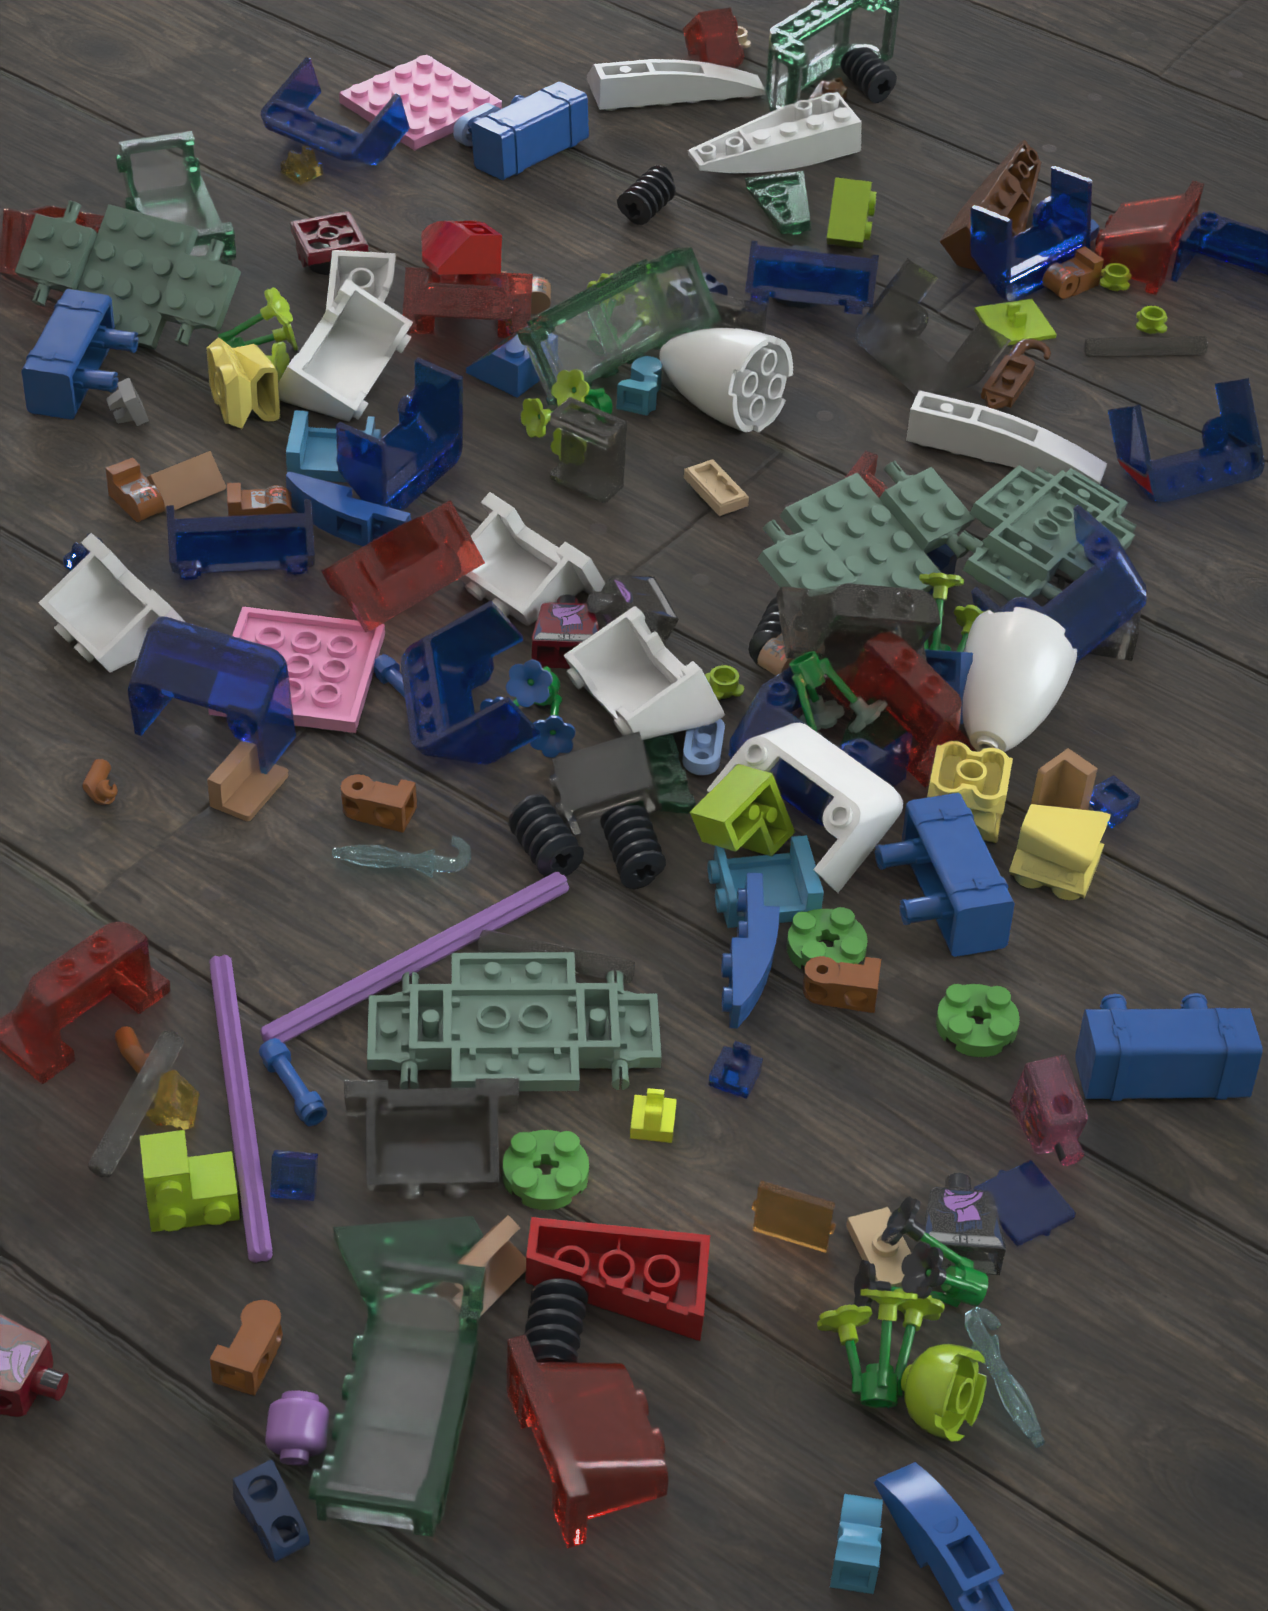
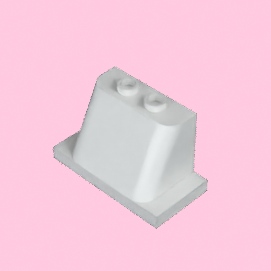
M491 492L481 501L489 516L448 562L453 572L466 584L465 588L475 598L482 600L485 597L491 601L490 605L500 615L506 618L510 614L527 626L538 619L542 604L546 602L557 603V599L562 595L569 594L575 596L581 591H585L602 603L610 594L607 585L590 557L567 542H564L558 548L525 526L515 508Z
M92 533L81 542L90 553L38 602L58 622L54 629L69 644L74 639L77 640L78 643L74 648L89 663L95 658L110 673L178 639L194 654L205 644L166 601L153 589L149 590Z

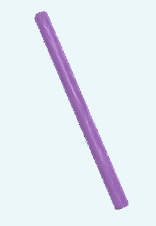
M554 872L274 1020L260 1029L263 1042L277 1038L282 1043H285L368 999L369 995H375L402 981L404 973L409 972V976H411L412 972L417 973L565 894L569 890L566 877L559 872Z
M224 954L221 957L213 956L209 963L247 1250L250 1261L254 1263L260 1261L267 1262L273 1256L232 960L228 955Z

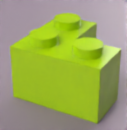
M835 177L827 244L863 249L864 240H870L872 222L868 221V216L874 217L877 192L871 191L872 182Z
M737 764L690 811L702 842L735 852L742 847L773 856L795 833L773 774Z
M185 1130L140 1136L151 1232L163 1230L176 1231L185 1227L206 1224L220 1225L228 1221L240 1220L232 1151L188 1157Z

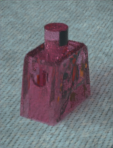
M1066 1055L1026 1063L1009 1104L1034 1152L1042 1155L1055 1151L1060 1164L1063 1166L1080 1161L1085 1154L1078 1139L1088 1121V1114Z

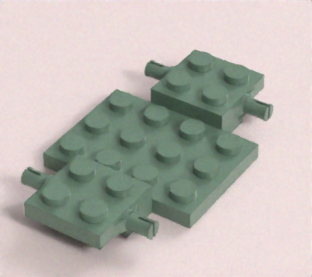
M68 201L63 218H52L36 213L15 269V273L19 277L33 280L38 284L32 299L33 303L45 306L50 289L64 292L66 289L108 295L112 299L115 329L137 332L138 346L156 350L166 321L181 325L175 342L184 346L189 345L193 329L207 328L220 332L241 275V271L238 268L219 262L221 252L225 246L223 242L212 239L206 256H192L190 254L198 235L195 227L108 204L98 233L92 228L76 223L82 205L75 201Z
M894 460L884 468V471L896 485L886 489L880 498L857 472L785 507L780 517L794 534L786 535L774 519L769 521L763 527V531L767 533L775 545L763 550L757 560L799 611L804 613L814 607L822 609L827 606L837 621L841 622L851 613L840 600L846 596L866 622L869 623L910 601L912 598L934 588L931 585L923 584L919 580L920 574L941 573L926 554L941 545L947 544L958 559L963 557L969 550L957 544L959 538L957 533L969 527L975 518L970 515L968 509L932 467L916 475H906Z
M1018 465L978 499L970 511V515L980 520L984 526L994 530L982 541L964 530L960 534L957 544L974 553L967 560L963 571L973 576L977 582L996 590L1008 601L1023 607L1033 597L1043 595L1056 603V605H1059L1063 601L1066 592L1049 583L1057 569L1068 574L1072 580L1089 586L1122 554L1115 536L1120 541L1124 550H1126L1135 537L1133 532L1137 525L1120 516L1128 503L1127 501L1071 468L1067 472L1061 470L1054 476L1040 466L1032 473Z
M574 952L452 953V984H419L420 977L416 972H412V984H409V972H406L402 975V992L392 995H369L367 1070H401L400 1088L405 1092H408V1078H410L411 1092L418 1088V1070L451 1069L452 1092L579 1091V1068L612 1069V1087L619 1090L621 1077L622 1090H625L630 1085L628 1069L661 1068L662 1056L657 993L636 994L624 991V976L622 972L617 970L616 983L614 982V970L607 973V983H576Z

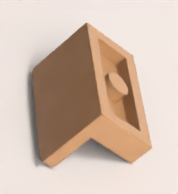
M211 451L146 477L160 491L164 500L165 513H170L226 489L225 482Z
M249 732L207 779L210 807L244 821H251L288 778L287 768L264 760L262 737Z
M1067 748L1038 770L1031 804L1088 810L1098 768Z
M509 1215L492 1227L435 1284L439 1291L469 1323H474L526 1271V1258L509 1240L520 1229Z

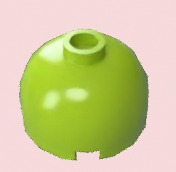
M953 1344L933 1346L924 1351L916 1358L913 1364L906 1367L901 1380V1388L905 1391L904 1399L909 1416L924 1431L951 1442L961 1440L964 1435L957 1434L958 1429L964 1420L972 1427L983 1402L987 1376L978 1373V1362L985 1363L984 1356L977 1350Z

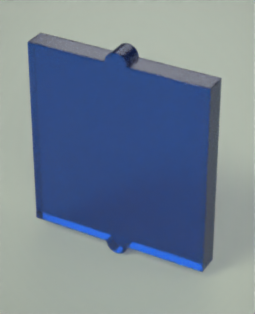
M1032 1160L1009 1171L1000 1170L998 1176L975 1186L973 1192H984V1207L995 1220L997 1218L998 1224L1017 1247L1042 1234L1049 1236L1052 1229L1074 1219L1076 1212ZM983 1197L979 1200L982 1204L984 1202Z

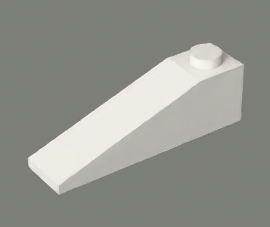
M332 250L326 310L335 300L339 289L346 279L384 303L394 282L396 253Z

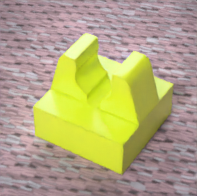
M652 1088L647 1089V1096L635 1095L630 1139L672 1143L677 1099L664 1098L665 1090Z

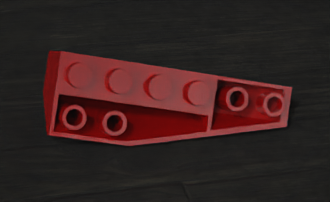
M477 220L437 221L422 231V262L432 269V272L440 275L441 279L456 280L462 274H471V278L490 279L491 274H501L502 235L487 224Z

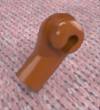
M104 759L94 760L82 784L83 790L98 805L111 804L118 792L115 783L112 787L108 785L109 780H107V777L111 771V765Z
M121 1027L116 1031L115 1041L121 1055L139 1076L151 1077L152 1073H160L163 1070L164 1066L160 1053L153 1050L145 1054L131 1027Z

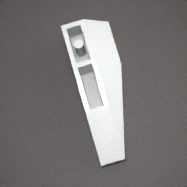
M649 59L594 64L587 74V81L599 110H616L617 108L624 107L642 108L646 105L657 104L667 106L673 103H697L703 100L714 99L723 101L727 98H752L765 95V89L758 75L705 62Z
M838 92L826 93L820 97L800 100L794 104L783 106L689 149L688 155L700 171L761 173L805 167L861 152V120Z
M919 390L910 410L906 441L918 443L921 446H930L950 451L953 454H962L1014 468L1020 465L1031 472H1034L1040 466L1054 476L1061 470L1067 472L1072 468L1099 485L1107 467L1106 462L1047 429L989 407Z

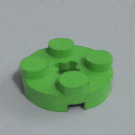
M845 907L798 912L794 915L792 925L788 931L787 953L793 964L800 969L801 964L805 966L811 958L817 956L829 957L837 963L858 964L866 956L867 934L863 926L855 920L854 913ZM830 940L834 943L832 947H826L824 942L818 941Z
M953 984L947 988L946 995L939 1003L936 1027L944 1041L947 1037L956 1044L955 1050L969 1056L989 1057L1002 1052L1003 1046L1013 1043L1017 1036L1020 1019L1018 1009L1011 1001V994L1006 988L1001 986L990 987L981 984ZM969 1017H982L984 1019L983 1024H975L974 1018Z
M537 1130L517 1133L511 1139V1145L503 1157L502 1177L504 1186L511 1195L513 1191L517 1196L521 1197L522 1204L530 1208L553 1210L571 1203L573 1196L578 1194L580 1190L581 1193L584 1191L589 1178V1159L586 1151L580 1145L579 1137L570 1131ZM547 1164L555 1168L551 1169L550 1174L544 1175L541 1169L536 1167Z

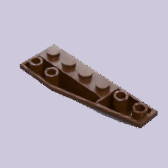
M1025 139L984 180L960 210L939 241L956 265L999 276L1003 274L1022 244L1042 163L1036 150L1030 147Z

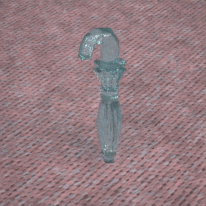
M452 836L451 846L459 850V855L455 858L436 856L435 849L414 855V853L407 852L402 854L397 850L381 845L333 847L332 857H340L342 860L375 869L399 866L412 869L413 867L432 878L433 871L457 873L467 868L471 859L469 844L463 839Z
M975 1307L965 1313L964 1326L973 1342L970 1348L979 1351L984 1356L985 1365L988 1366L989 1373L995 1379V1385L1005 1409L1026 1437L1031 1439L1034 1446L1038 1448L1045 1444V1440L1041 1435V1428L1032 1404L1024 1388L1009 1373L1008 1367L1004 1360L1001 1359L998 1335L995 1334L991 1337V1334H988L982 1322L987 1324L991 1330L998 1329L1001 1323L988 1309Z

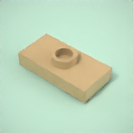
M713 459L684 469V479L719 516L748 506L749 496Z
M886 1207L848 1217L846 1227L862 1260H868L875 1265V1280L890 1282L891 1286L902 1287L901 1282L904 1277L901 1270L902 1261L911 1252L903 1236L894 1246L886 1244L881 1240L891 1215L889 1208Z

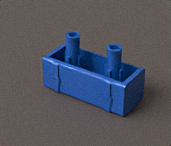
M558 81L525 98L521 95H516L510 105L483 118L478 115L471 117L468 122V127L471 128L468 131L472 134L475 167L500 180H504L512 175H518L524 169L567 148H572L577 143L589 137L586 93Z
M66 289L62 297L56 302L49 321L33 350L27 355V361L21 370L28 412L74 419L89 389L114 393L117 390L118 373L99 369L110 349L135 353L138 347V333L115 329L112 299L110 296Z
M953 793L909 801L906 804L902 841L875 846V859L878 868L884 870L890 867L910 864L925 896L900 900L899 910L904 925L935 919L951 955L954 957L1005 948L1009 941L1015 903L1008 891V884L1005 878L1000 875L974 822V815L971 809L966 806L960 793Z
M1192 993L1182 999L1181 1009H1127V1002L1124 996L1120 994L1105 996L1101 1000L1100 1009L1084 1010L1075 1054L1085 1099L1121 1101L1122 1099L1214 1098L1215 1100L1250 1098L1263 1052L1250 1008H1208L1207 999L1204 995Z

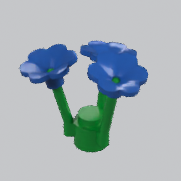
M528 660L524 665H513L509 670L510 680L506 684V691L510 696L516 697V699L511 703L500 696L494 700H483L480 704L482 713L479 716V723L483 728L489 729L491 736L495 739L501 740L505 736L513 738L519 732L517 723L520 720V714L516 709L520 705L529 707L533 703L543 706L550 704V716L546 720H536L532 725L533 734L530 737V745L536 750H541L543 755L549 758L556 757L559 753H569L573 749L574 742L572 739L575 737L576 731L573 725L564 723L563 719L558 716L559 705L562 702L561 696L558 695L561 687L558 676L551 672L548 666L542 669L541 664L536 660Z

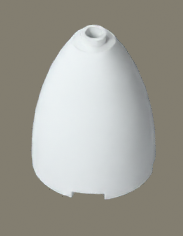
M713 328L685 333L664 344L659 355L666 375L684 397L712 418L743 432H750L752 430L760 432L776 419L786 401L781 398L786 379L793 376L792 354L786 342L775 336L750 330Z
M1015 607L1013 612L993 613L991 610H987L980 614L973 622L964 648V652L973 653V662L964 689L962 714L964 728L971 745L977 752L986 748H996L1006 752L1017 746L1045 720L1064 691L1076 663L1077 649H1073L1068 639L1064 636L1066 629L1050 617L1034 610Z

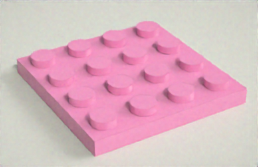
M428 55L419 56L413 61L398 65L390 71L375 75L367 81L355 84L351 88L339 92V101L342 105L414 151L452 134L454 124L461 116L483 104L490 103L502 109V101Z
M242 607L208 702L209 715L356 733L374 673V661L379 656L385 636V624Z

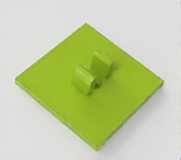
M1033 299L975 307V313L998 347L1014 345L1024 339L1040 341L1056 338L1057 334Z

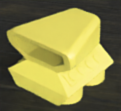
M218 337L207 347L208 373L213 399L216 405L219 404L225 423L242 429L252 409L264 421L278 420L280 418L278 372L273 363L255 344L232 348Z
M949 741L943 745H937L927 798L960 793L966 806L971 809L974 815V822L983 840L997 843L1013 758H1009L1005 752L996 748H986L980 752L971 751L967 745L958 741Z
M1031 804L1020 830L1017 849L1009 870L1010 875L1014 876L1015 880L1026 888H1039L1043 885L1050 887L1057 897L1064 900L1085 898L1103 851L1104 844L1100 843L1111 814Z

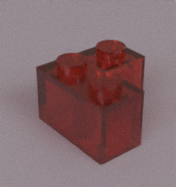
M731 7L699 12L683 28L689 56L699 54L700 62L735 69L743 63L744 49L738 41V23L736 17L732 14Z

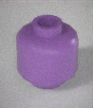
M307 1391L284 1392L282 1398L274 1401L268 1410L266 1446L270 1451L280 1455V1462L284 1464H308L309 1457L321 1454L326 1448L330 1415L328 1408L319 1402V1396Z

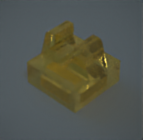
M302 145V153L298 154L291 150L288 153L287 160L280 162L281 173L299 185L323 175V165L316 160L314 150L306 145Z
M175 1069L163 1073L160 1077L159 1087L151 1091L149 1098L155 1103V1108L147 1110L146 1116L157 1126L173 1125L178 1131L194 1127L200 1093Z

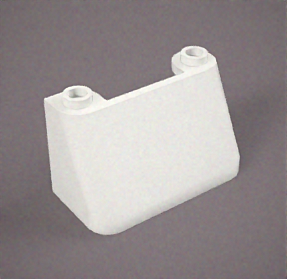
M346 279L321 321L283 373L278 382L279 399L285 403L348 422L352 417L358 420L369 404L364 398L395 350L402 353L410 341L411 336L406 333L413 322Z
M636 606L564 655L570 666V669L566 671L570 680L577 689L584 686L615 719L614 724L625 739L632 737L634 740L640 741L711 725L725 716L702 669L693 661L684 666L664 646L656 631L651 633L644 620L646 619L644 614Z

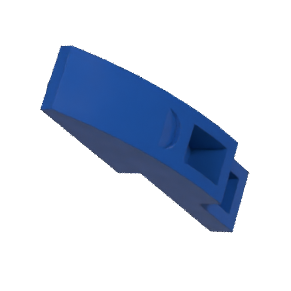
M290 471L286 474V487L292 496V508L318 528L333 536L367 548L373 540L406 548L411 541L410 513L352 498V488Z
M747 873L745 888H738L737 912H744V921H738L737 938L732 937L730 953L722 954L721 976L722 978H729V987H723L722 1012H729V1028H738L751 1013L765 988L773 963L779 928L780 906H764L763 873Z
M915 1462L874 1481L876 1488L920 1568L927 1565L930 1566L954 1611H1014L997 1581L1004 1573L992 1552L959 1505L926 1470Z

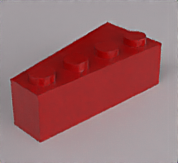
M531 1217L526 1254V1283L536 1286L543 1281L551 1279L571 1280L585 1288L588 1293V1304L701 1341L710 1235Z

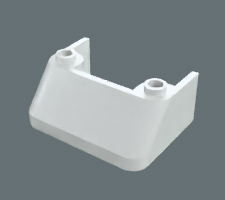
M792 723L750 738L741 746L707 791L710 792L737 764L769 772L779 759L782 758L834 796L823 813V824L826 830L837 840L813 870L833 890L839 893L900 816L903 809V800L900 794L890 784L806 724Z

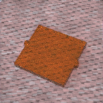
M760 1181L757 1199L754 1200L751 1207L755 1211L753 1231L826 1253L830 1235L834 1234L836 1224L832 1222L835 1203Z

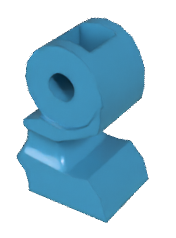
M644 356L632 363L631 379L623 380L617 386L616 409L647 416L651 411L656 410L657 392L661 389L662 363L658 358Z
M844 1494L836 1541L838 1544L830 1587L874 1594L881 1552L882 1528H880L883 1506L882 1499Z

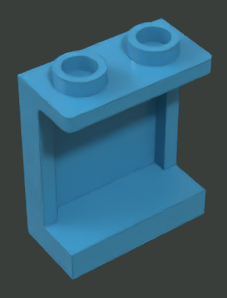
M295 410L286 449L287 473L290 471L324 481L368 484L371 470H377L378 451L374 449L380 450L381 429H375V417L368 416L365 431L309 427L308 411Z
M807 835L791 838L790 853L774 854L773 856L762 855L727 859L724 848L715 846L714 860L708 861L707 865L710 884H716L717 886L715 890L716 909L718 913H724L727 928L737 927L738 921H744V912H737L738 888H745L747 873H763L764 906H780L779 923L792 922L794 915L798 912H808L822 908L824 891L819 875L813 870L816 864Z

